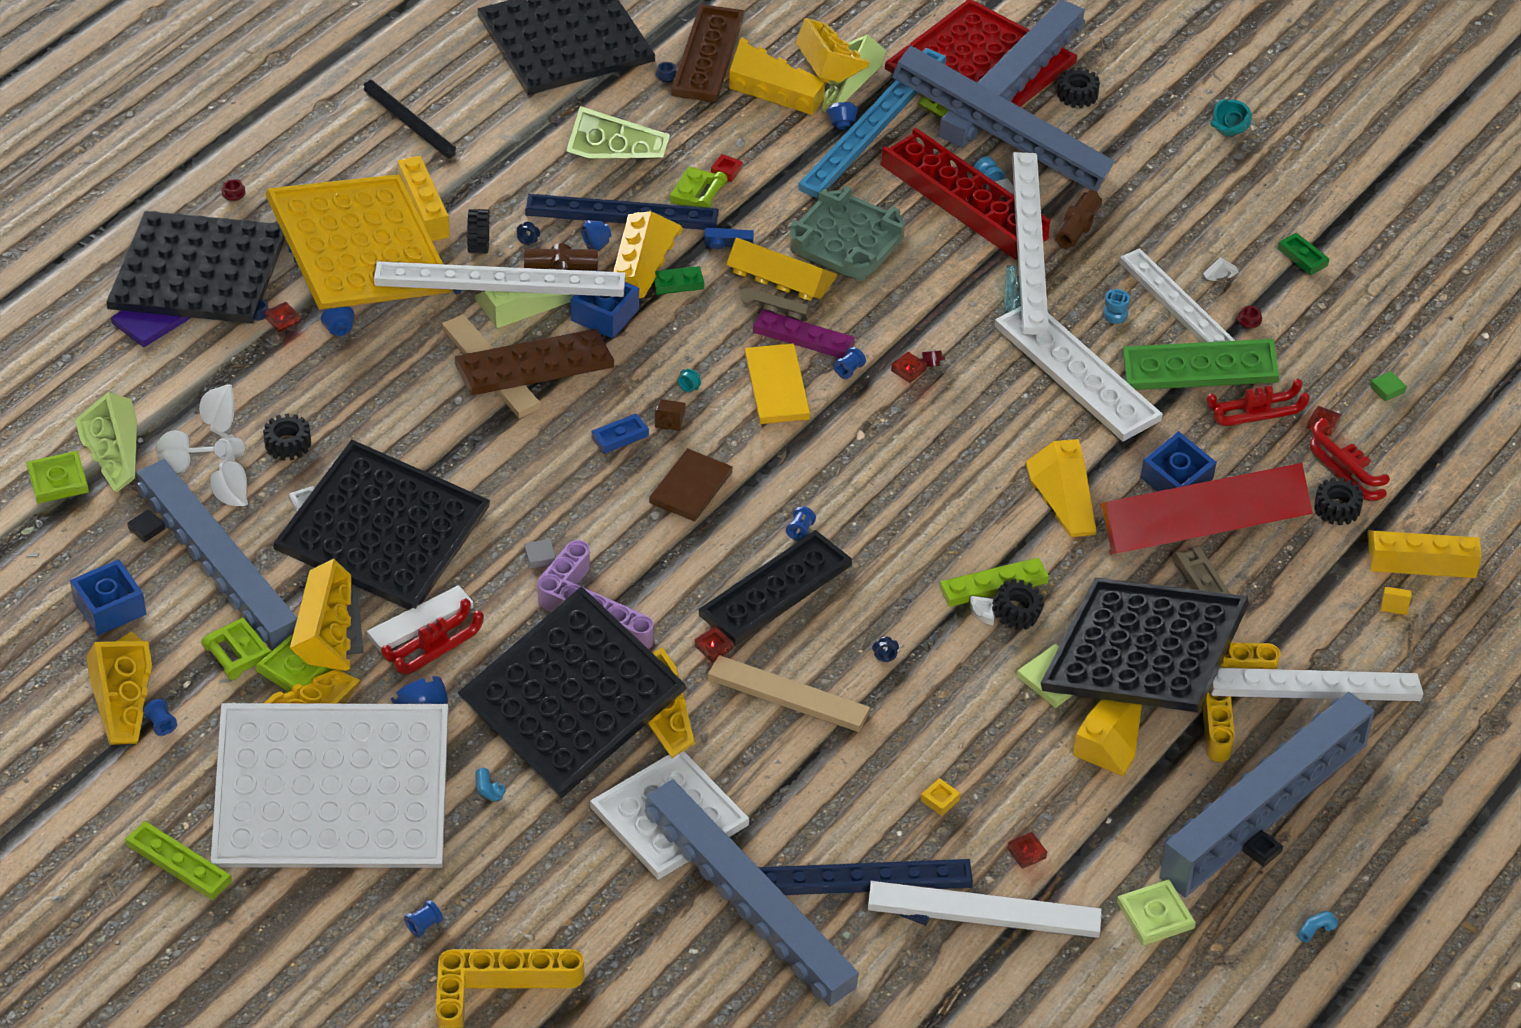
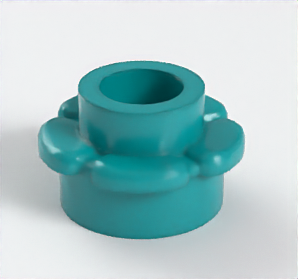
M690 368L683 369L677 379L678 385L685 392H692L694 389L698 390L701 385L699 373Z

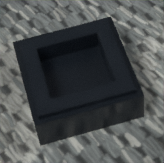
M148 509L127 522L128 529L144 543L165 530V523Z
M1260 830L1243 845L1242 852L1262 867H1265L1282 852L1283 845L1263 830Z

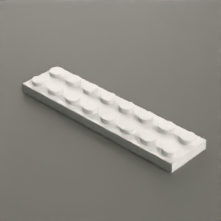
M1021 306L995 319L994 327L1120 440L1125 441L1162 421V413L1049 313L1048 335L1023 334Z

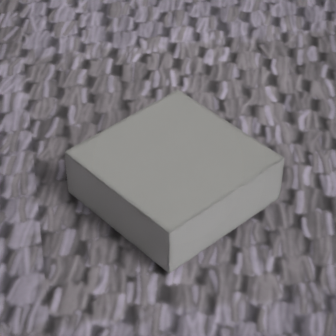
M550 539L524 543L530 569L549 566L556 559Z

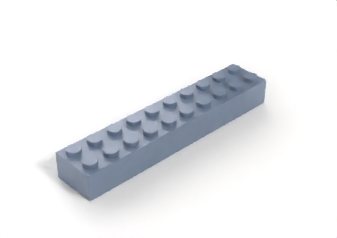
M1347 692L1340 699H1334L1326 711L1317 713L1309 725L1305 728H1299L1293 738L1287 743L1282 742L1277 747L1275 753L1269 758L1264 757L1257 765V768L1250 773L1246 772L1234 787L1226 788L1217 801L1208 803L1201 814L1195 819L1190 818L1183 826V829L1177 834L1173 833L1168 836L1163 844L1164 854L1160 862L1161 871L1159 878L1162 881L1169 879L1175 890L1184 898L1190 895L1241 852L1243 845L1260 830L1266 831L1367 745L1375 710L1350 692Z

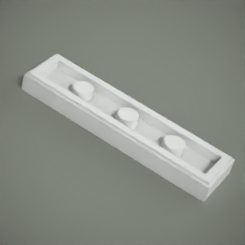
M458 585L418 605L416 609L412 608L367 630V637L381 653V649L385 645H389L392 649L418 636L420 628L425 627L427 629V624L431 622L436 624L437 618L443 617L444 620L451 618L458 612L462 599L470 600V609L473 608V601Z

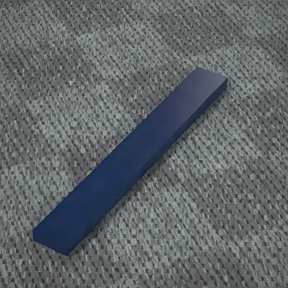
M528 194L525 216L626 224L629 214L652 211L681 225L682 228L705 230V228H717L719 209Z
M970 859L758 867L784 895L870 892L871 881L934 889L972 888L973 886Z

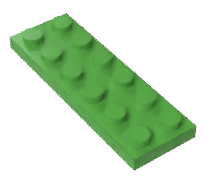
M1274 339L1123 347L1126 382L1135 390L1279 383Z

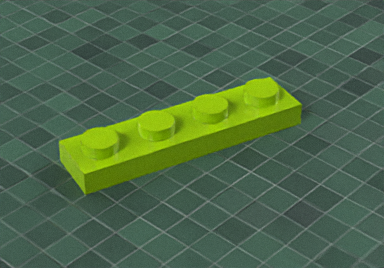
M1038 557L940 581V590L948 606L952 607L969 603L971 596L983 598L996 596L1000 586L1007 580L1010 583L1011 579H1016L1018 583L1021 579L1024 580V585H1028L1030 582L1033 584L1032 587L1048 583L1049 575Z
M146 821L125 838L126 846L212 901L232 883L230 874Z

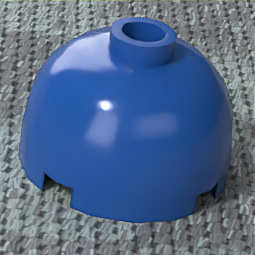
M432 676L434 681L426 683L425 679L422 678L399 689L396 692L398 698L392 697L391 702L392 704H448V695L441 677Z

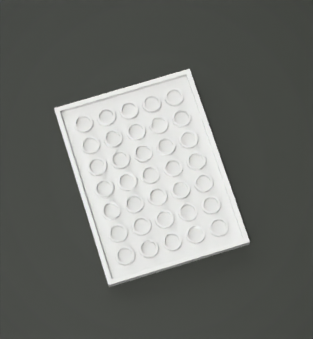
M221 703L211 863L217 867L443 868L448 704Z

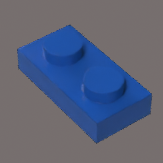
M705 228V246H710L713 249L732 248L736 237L754 243V230Z
M637 413L592 430V439L604 454L649 436V428Z

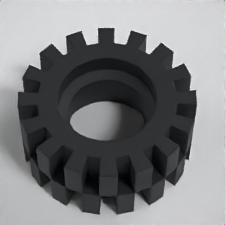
M1077 67L1076 71L1074 68H1070L1069 72L1065 70L1058 79L1057 97H1059L1061 102L1065 101L1064 105L1066 106L1072 104V108H1075L1076 105H1079V108H1083L1084 105L1090 107L1091 103L1095 104L1096 100H1098L1099 77L1095 76L1093 71L1089 73V69L1081 71V68Z
M469 209L467 218L468 253H488L490 238L489 209Z
M289 413L285 414L283 418L281 415H277L276 420L271 418L269 424L266 423L264 426L265 449L269 455L273 454L275 459L280 456L281 460L285 461L286 457H290L291 461L294 460L296 455L298 458L303 457L302 452L306 454L308 448H311L309 423L305 422L303 417L298 419L296 414L290 417ZM286 435L295 436V437L290 438V439H281V438H280V437L286 436Z
M1334 477L1330 479V482L1326 479L1323 481V484L1320 483L1316 492L1314 510H1316L1318 516L1322 515L1321 519L1323 521L1330 519L1329 524H1334V521H1337L1338 525H1343V521H1345L1348 525L1351 524L1352 520L1354 522L1357 520L1361 513L1364 496L1362 489L1359 490V485L1355 484L1352 486L1353 481L1348 479L1346 483L1343 482L1344 478L1341 477L1339 481H1336ZM1332 499L1343 500L1346 503H1336Z
M1011 579L1010 583L1008 580L1000 586L992 602V611H996L995 617H1001L1000 623H1009L1008 628L1011 629L1014 625L1016 630H1021L1022 627L1025 630L1029 629L1030 626L1033 627L1044 607V601H1042L1044 597L1042 594L1038 595L1040 590L1037 587L1033 590L1031 588L1033 584L1030 582L1028 585H1024V580L1021 579L1018 583L1016 579ZM1011 601L1021 603L1026 609L1015 606Z

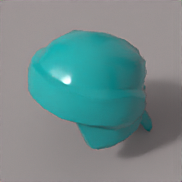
M1222 99L1215 105L1211 126L1215 127L1216 131L1226 137L1236 136L1249 128L1252 121L1251 110L1241 101Z

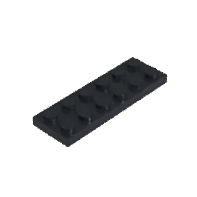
M814 530L700 607L699 616L736 646L851 567L852 558L817 530Z

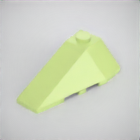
M867 34L848 43V48L851 51L856 50L861 54L859 59H867L870 62L869 67L840 83L836 81L829 83L830 88L825 92L822 110L825 113L831 104L845 102L882 67L887 51L870 35Z
M580 106L566 152L588 159L663 158L670 135Z
M484 291L476 294L475 299L495 327L499 328L571 302L570 299L574 295Z
M108 392L79 415L75 422L80 441L92 452L90 456L99 463L102 468L101 472L115 492H119L135 479L137 418L131 399Z

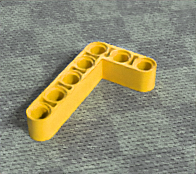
M1231 642L1220 668L1278 669L1281 652L1277 646L1269 643ZM1209 689L1202 704L1206 752L1211 760L1225 762L1231 757L1235 737L1231 696H1211Z
M574 949L447 950L440 955L438 960L437 1028H464L466 988H576L584 981V957L581 952Z

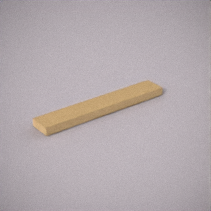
M464 314L442 323V330L463 354L493 348ZM526 385L496 391L518 418L541 409L540 401Z
M720 655L708 673L709 681L856 732H860L870 714L869 706Z

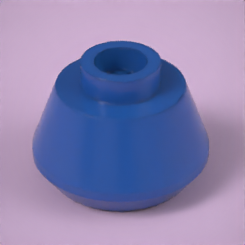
M851 102L834 103L826 110L831 124L839 130L849 129L850 125L855 123L858 112L856 105Z
M587 220L581 227L582 237L587 248L598 249V252L609 243V238L612 236L608 224H604L602 221Z
M349 306L326 309L321 316V322L331 334L343 336L352 329L355 313Z

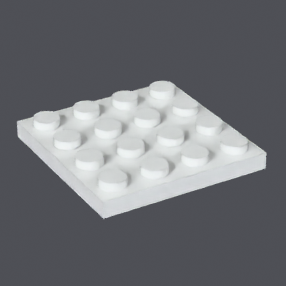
M684 751L674 758L667 755L590 800V808L658 880L689 862L682 855L681 849L674 842H669L664 836L663 830L656 823H651L645 814L646 795L671 779H674L729 837L749 826V817Z

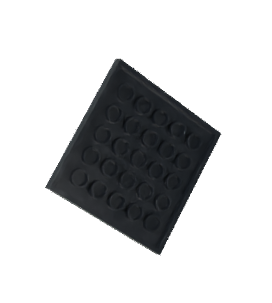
M507 0L477 8L478 17L527 95L655 62V53L619 0Z
M145 211L106 301L107 309L254 324L257 310L260 308L261 299L264 297L285 236L279 224L273 222L265 223L251 220L245 221Z
M351 439L274 541V550L314 568L335 559L351 574L352 585L408 610L416 609L418 605L423 603L489 508L490 500Z
M1095 577L1041 681L1042 691L1199 713L1249 605L1248 596Z
M581 586L464 686L458 694L562 799L682 694L687 687L681 679Z

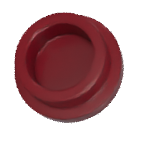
M230 179L223 184L221 192L225 199L237 201L245 196L246 189L240 180Z
M1246 306L1238 313L1237 320L1243 327L1256 328L1262 323V315L1258 308Z
M942 350L922 352L920 363L925 362L926 367L941 366L940 361L945 360V356H942Z

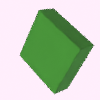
M1391 371L1372 379L1370 387L1385 401L1405 393L1407 387Z

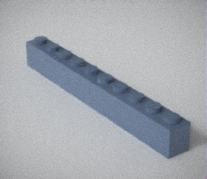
M1060 0L977 83L1011 102L1013 97L1024 89L1030 79L1033 80L1042 67L1045 68L1049 60L1054 55L1057 56L1061 48L1066 43L1069 44L1073 36L1083 29L1085 25V9L1065 0ZM949 110L941 118L939 137L963 148L969 141L975 139L977 133L982 128Z
M910 45L898 61L892 76L894 79L1025 153H1037V160L1077 183L1098 192L1115 162L1114 160Z
M163 459L137 471L138 483H136V488L140 496L148 499L153 512L159 513L162 516L165 526L175 532L178 542L181 545L185 544L191 558L194 561H199L205 575L213 578L218 591L227 595L234 610L238 609L241 612L242 617L254 628L261 640L271 650H274L286 638L293 635L297 622L295 614L168 462Z
M674 779L646 795L645 814L651 823H656L663 830L666 839L669 842H674L681 849L684 858L689 862L692 861L699 868L702 877L707 881L710 880L716 886L720 896L724 900H729L734 905L739 916L744 920L747 919L752 924L757 935L769 942L776 955L780 959L787 961L795 975L799 979L805 980L819 1000H823L830 1007L857 988L859 972Z

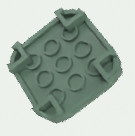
M843 186V190L830 192L825 188L819 193V200L799 222L793 220L790 231V250L833 271L853 277L857 281H862L866 279L867 275L877 270L904 238L905 222L898 208L893 206L887 211L852 196V188Z

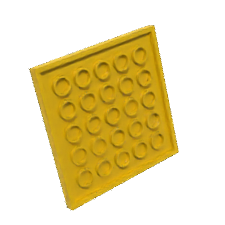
M399 174L267 189L265 196L319 310L452 293L453 289L375 286L374 284L377 262L443 264Z

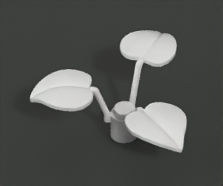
M229 384L208 391L200 401L201 419L204 423L211 424L210 430L223 437L215 443L214 447L188 448V435L182 431L173 430L165 433L160 438L156 452L159 461L165 459L177 474H181L190 465L189 453L214 451L219 458L225 460L219 464L220 470L215 471L211 475L210 482L213 494L218 500L227 505L246 506L248 505L246 473L243 467L235 462V458H240L244 454L245 446L240 438H234L233 435L224 433L232 425L234 417V395L232 385Z

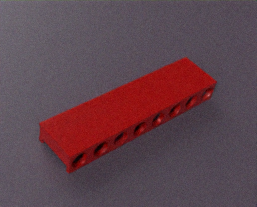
M917 128L912 129L910 136L888 148L885 146L882 148V161L880 164L882 167L1015 260L1018 259L1015 200L1011 192ZM917 137L923 141L924 146L917 142ZM933 149H936L940 154L935 155ZM950 160L955 162L958 170L951 166ZM967 172L971 173L973 178H968ZM984 184L990 187L992 194L990 191L985 190ZM1001 195L1006 197L1008 201L1003 202ZM1041 214L1043 242L1049 239L1050 219Z
M1303 463L1099 503L1100 509H1103L1111 548L1109 550L1110 555L1313 514Z

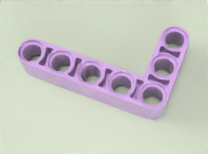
M574 540L567 544L537 581L538 604L542 608L552 612L581 587L577 584L590 569V550L586 542ZM584 588L648 649L653 646L654 625L650 617Z

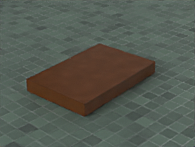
M687 448L650 495L649 503L695 522L733 472V466Z

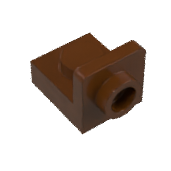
M661 399L659 406L655 409V428L680 431L686 403Z

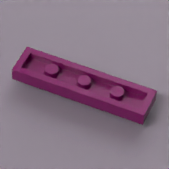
M762 310L753 325V333L790 344L794 343V345L841 359L846 355V351L853 347L855 343V337L765 310Z

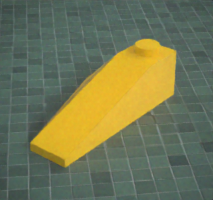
M1079 439L1053 441L1026 461L1030 483L1034 489L1037 488L1043 495V501L1046 505L1049 504L1056 513L1055 517L1070 537L1096 535L1097 531L1087 473Z
M148 641L94 642L86 656L90 683L109 745L137 744L142 724L144 702L148 691V680L152 670Z
M663 647L653 652L679 678L677 667ZM683 693L646 724L671 758H674L695 744Z
M335 669L313 678L312 683L305 686L297 684L292 687V691L285 694L281 691L277 692L264 703L345 704L359 686L360 680Z
M1101 699L1087 715L1076 733L1073 756L1124 777L1135 759L1142 705Z

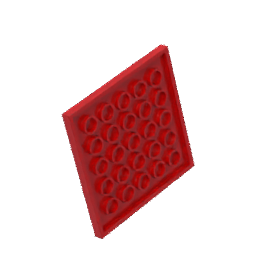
M966 0L885 62V70L893 74L898 61L911 45L922 52L928 48L946 56V66L977 83L1030 30L974 0ZM1062 47L1057 56L1054 55L1049 60L1048 65L1045 68L1042 67L1033 80L1030 79L1024 89L1018 92L1011 102L1019 107L1024 105L1058 78L1061 73L1063 74V71L1068 70L1077 63V55Z

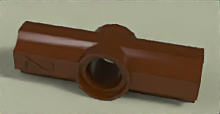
M1093 190L1084 192L1076 205L1068 208L1064 222L1055 235V241L1058 242L1061 248L1068 250V248L1074 247L1081 235L1089 232L1094 216L1102 205V198L1098 195V192Z
M563 243L553 245L551 249H524V268L597 271L598 249H571L569 245Z

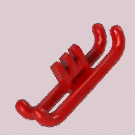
M1295 379L1292 386L1286 391L1273 393L1271 385L1265 386L1264 393L1262 387L1255 388V393L1252 389H1247L1245 398L1226 402H1217V396L1209 394L1207 396V406L1214 411V420L1219 425L1233 426L1297 414L1308 405L1310 396L1304 392L1293 405L1271 408L1273 403L1288 401L1297 396L1303 383L1300 379ZM1239 409H1244L1245 411L1243 414L1224 416V412Z
M1324 418L1316 422L1312 429L1314 437L1309 444L1314 456L1338 478H1344L1343 482L1347 483L1349 479L1353 481L1352 486L1355 484L1359 485V490L1362 489L1365 500L1377 501L1385 498L1387 495L1385 489L1367 490L1352 477V474L1364 484L1372 487L1388 484L1390 477L1387 474L1381 476L1369 475L1362 468L1368 466L1371 460L1364 456L1361 450H1357L1354 444L1341 449L1323 433V430L1329 425L1327 419ZM1320 444H1321L1327 451H1329L1333 456L1331 457L1330 455H1328V454L1320 447Z
M462 599L460 608L454 616L447 620L439 617L436 619V624L431 622L427 624V629L425 627L420 628L417 638L395 651H392L389 645L383 646L381 654L388 662H394V667L398 673L402 675L411 674L477 634L483 625L484 614L481 611H476L473 614V621L469 627L448 638L447 632L461 624L470 612V600ZM419 648L425 652L423 655L405 664L404 657Z

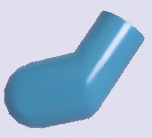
M480 768L476 770L478 794L492 802L502 800L506 792L505 786L501 784L498 787V782L491 784L488 769Z
M1323 911L1312 915L1306 919L1297 933V937L1302 942L1309 943L1317 929L1324 927L1326 931L1334 930L1338 925V919L1330 911Z

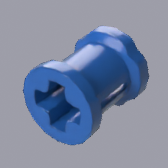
M850 347L842 359L839 358L833 363V368L841 378L848 379L853 375L854 370L865 365V355L860 349Z
M804 506L797 507L794 510V518L786 527L787 535L796 541L807 536L810 525H813L816 521L814 512Z
M155 699L145 706L144 714L154 724L153 727L156 735L164 736L176 729L178 725L177 720L173 715H170L168 704L165 700Z
M427 900L423 903V907L415 913L405 915L404 921L409 931L419 938L424 934L425 929L434 923L439 924L442 922L443 916L438 906L433 901Z

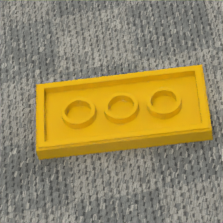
M794 343L745 348V358L759 424L810 420L809 406Z

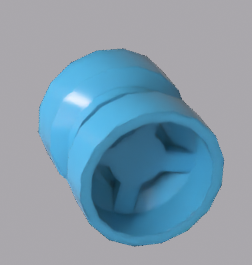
M983 157L974 165V168L995 182L1005 179L1004 172L991 157Z
M1120 289L1107 292L1103 317L1106 321L1113 324L1126 321L1130 302L1129 294Z

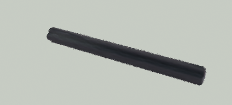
M369 80L364 83L363 86L366 93L445 157L451 158L456 155V147L376 82Z

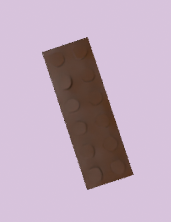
M704 4L699 5L671 89V96L717 102L744 19V10Z
M591 329L455 356V365L471 396L614 368V358L598 330Z

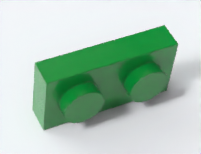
M1297 232L1278 243L1277 249L1310 276L1324 269L1329 264V258Z
M700 266L655 271L656 278L653 281L656 295L704 290V279Z

